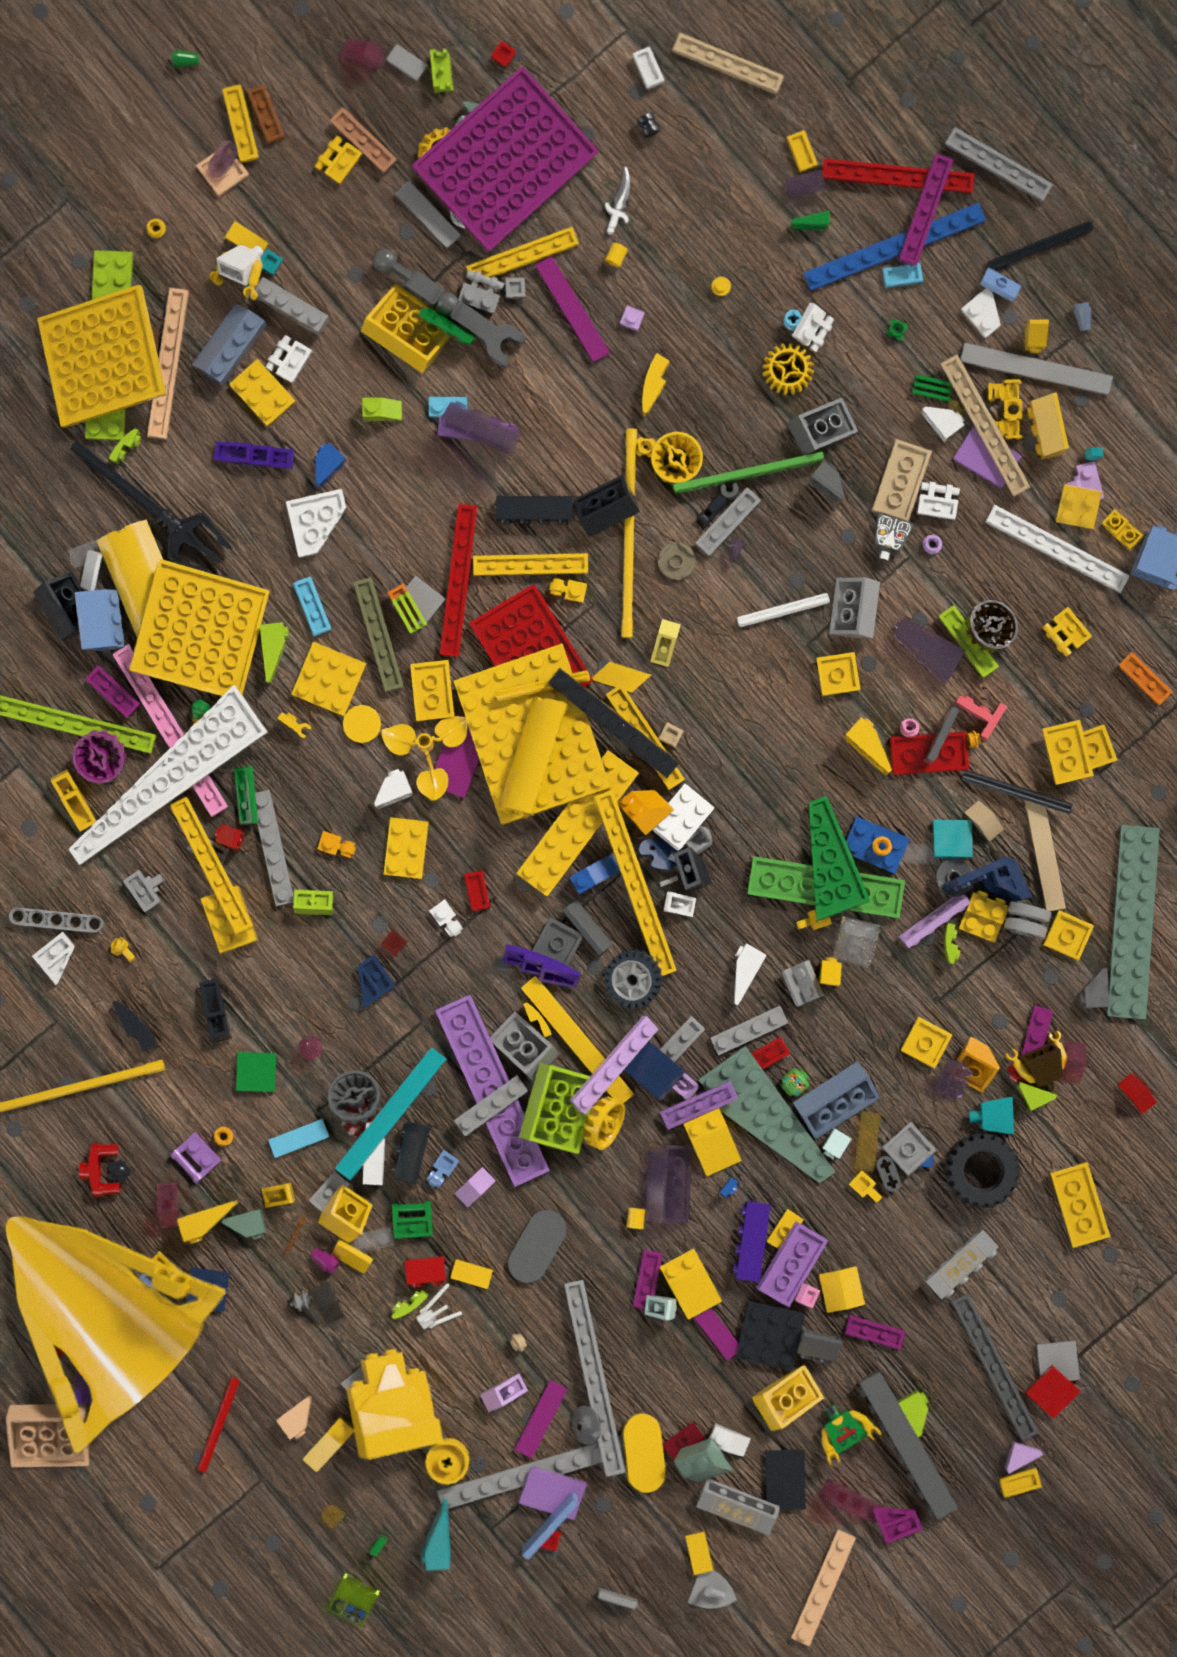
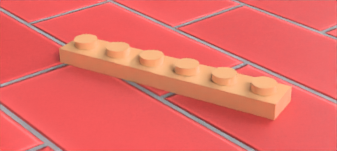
M837 1529L791 1635L792 1639L810 1646L856 1539L855 1536Z

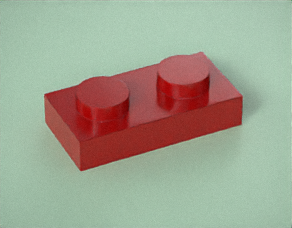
M780 1036L751 1054L760 1067L764 1069L791 1052Z

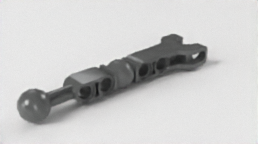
M381 249L375 253L373 264L378 271L383 273L392 272L406 282L404 287L433 308L436 307L439 314L449 316V319L458 326L476 336L478 340L486 345L489 359L499 366L506 368L509 365L508 357L501 351V344L505 341H512L521 345L526 341L525 335L514 326L509 324L496 326L461 301L459 302L454 294L445 293L443 288L421 272L414 270L412 273L397 263V258L393 251Z

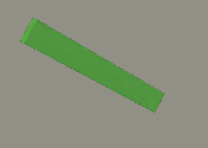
M823 452L677 483L673 484L674 494H680L817 464L823 461L824 456Z

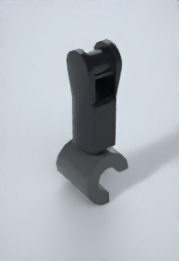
M736 482L733 484V491L731 493H728L726 485L722 484V494H717L696 519L701 520L705 527L709 525L728 503L726 500H734L738 497L739 489ZM708 510L712 513L710 517L705 514Z

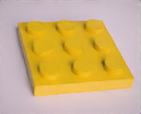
M313 642L291 695L345 716L367 664Z

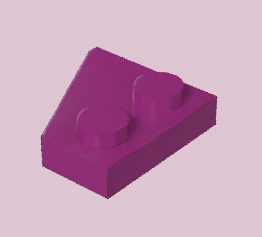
M872 1508L886 1544L922 1530L914 1509Z

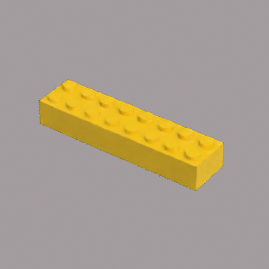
M609 750L602 757V762L611 789L568 803L516 873L546 897L550 895L603 823L594 796L613 790L618 803L639 775L636 770Z

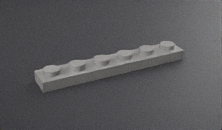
M956 127L945 143V146L1043 202L1053 185Z
M266 790L255 793L258 816L257 825L275 905L281 906L294 903L293 890L271 792Z

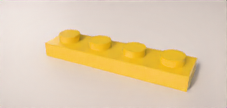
M241 84L222 89L240 162L244 163L259 159Z

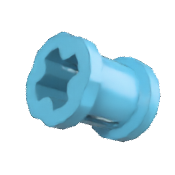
M789 310L786 313L784 326L788 330L793 331L796 329L802 318L800 312ZM790 317H794V320H796L794 324L790 320Z

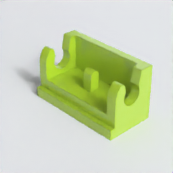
M435 49L430 50L434 93L453 91L450 54L447 53L446 49H443V52H437Z
M294 890L293 910L295 914L333 915V891Z

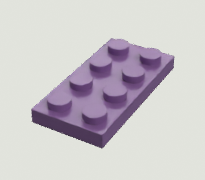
M795 1221L756 1288L790 1307L828 1240Z

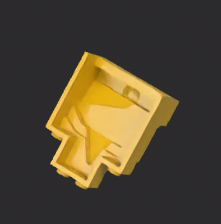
M396 1349L384 1351L385 1355L378 1356L377 1353L366 1355V1359L361 1360L365 1383H363V1380L351 1383L352 1386L346 1387L359 1457L365 1459L443 1442L439 1419L434 1416L425 1371L413 1368L407 1370L406 1374L403 1353L396 1352Z

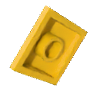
M857 1266L819 1274L827 1313L865 1305Z

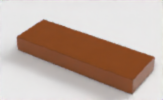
M265 85L248 90V96L267 144L269 145L284 139L285 135Z

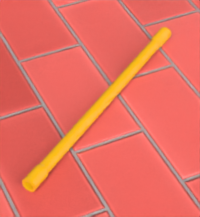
M626 429V479L635 496L637 429ZM634 516L625 519L621 638H633Z
M158 1060L143 1066L0 1103V1112L142 1075L165 1071V1065L163 1060Z

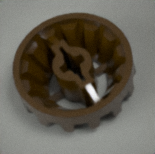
M985 600L968 613L969 617L965 621L966 626H968L966 634L971 635L973 638L971 640L973 645L977 643L980 646L979 650L984 651L987 649L989 653L1002 651L1016 639L1018 621L1014 612L1006 604L997 600ZM980 620L982 624L979 626V630L976 631V623ZM999 632V636L995 640L993 636ZM980 637L990 638L991 642L983 641Z

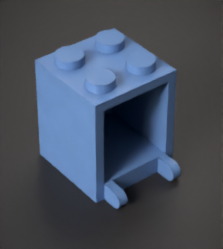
M1156 525V527L1152 526L1145 534L1130 574L1164 588L1175 590L1177 588V577L1175 576L1177 572V532L1172 534L1167 532L1165 527Z

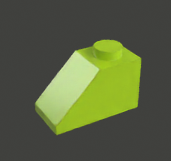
M362 398L364 421H402V401L387 398Z
M915 1390L897 1402L917 1437H920L928 1412L926 1404L929 1402L923 1392L919 1393Z

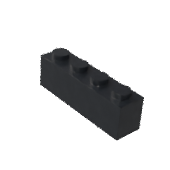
M496 496V521L502 525H510L512 522H519L520 525H530L531 522H538L539 525H549L550 522H557L558 525H568L569 522H573V496Z

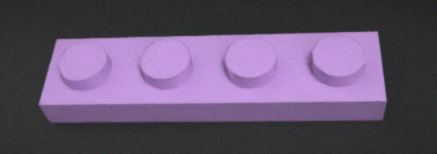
M964 894L959 897L950 898L898 937L908 948L917 945L923 937L932 934L938 926L947 923L953 915L963 911L970 904L969 899Z

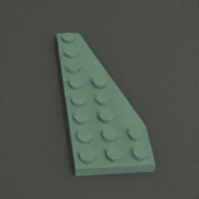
M746 1046L698 1079L706 1091L731 1081L738 1099L719 1107L720 1111L817 1182L821 1183L835 1173L834 1168Z

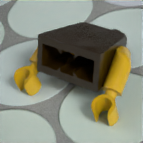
M1058 1031L1054 1032L1055 1039L1052 1038L1051 1033L1047 1034V1040L1051 1043L1021 1055L1020 1060L1017 1058L1018 1052L1015 1049H1011L1014 1053L1013 1058H1010L1007 1052L1005 1053V1058L1014 1062L1013 1066L1022 1078L1029 1083L1036 1084L1038 1087L1043 1086L1044 1091L1047 1092L1055 1089L1054 1081L1062 1078L1063 1069L1067 1061L1064 1047L1059 1042L1061 1034Z

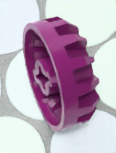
M93 730L80 738L73 749V764L83 778L94 783H106L118 776L125 766V759L127 757L123 749V742L120 743L117 740L118 736L115 734L111 735L106 730ZM100 741H105L112 747L108 748L105 745H101ZM114 750L115 758L114 761L111 763L109 760L111 756L110 751Z

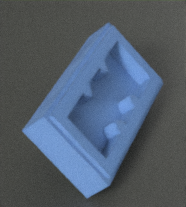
M989 267L980 282L982 286L1011 302L1015 300L1021 288V285Z

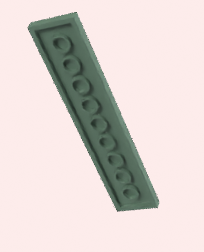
M1120 825L1108 988L1110 1007H1107V1016L1146 1019L1160 828Z

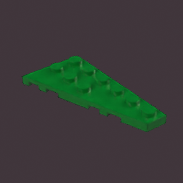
M827 796L808 803L816 922L870 902L868 893Z

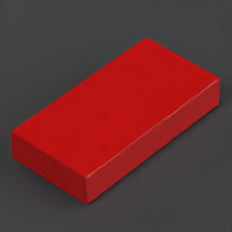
M483 870L464 874L472 912L491 908Z

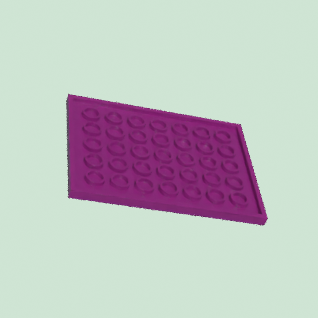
M522 66L411 167L489 252L597 155L599 151Z

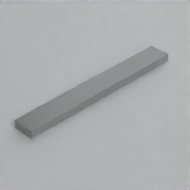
M964 343L961 355V362L964 364L1107 396L1109 395L1113 376L968 343Z

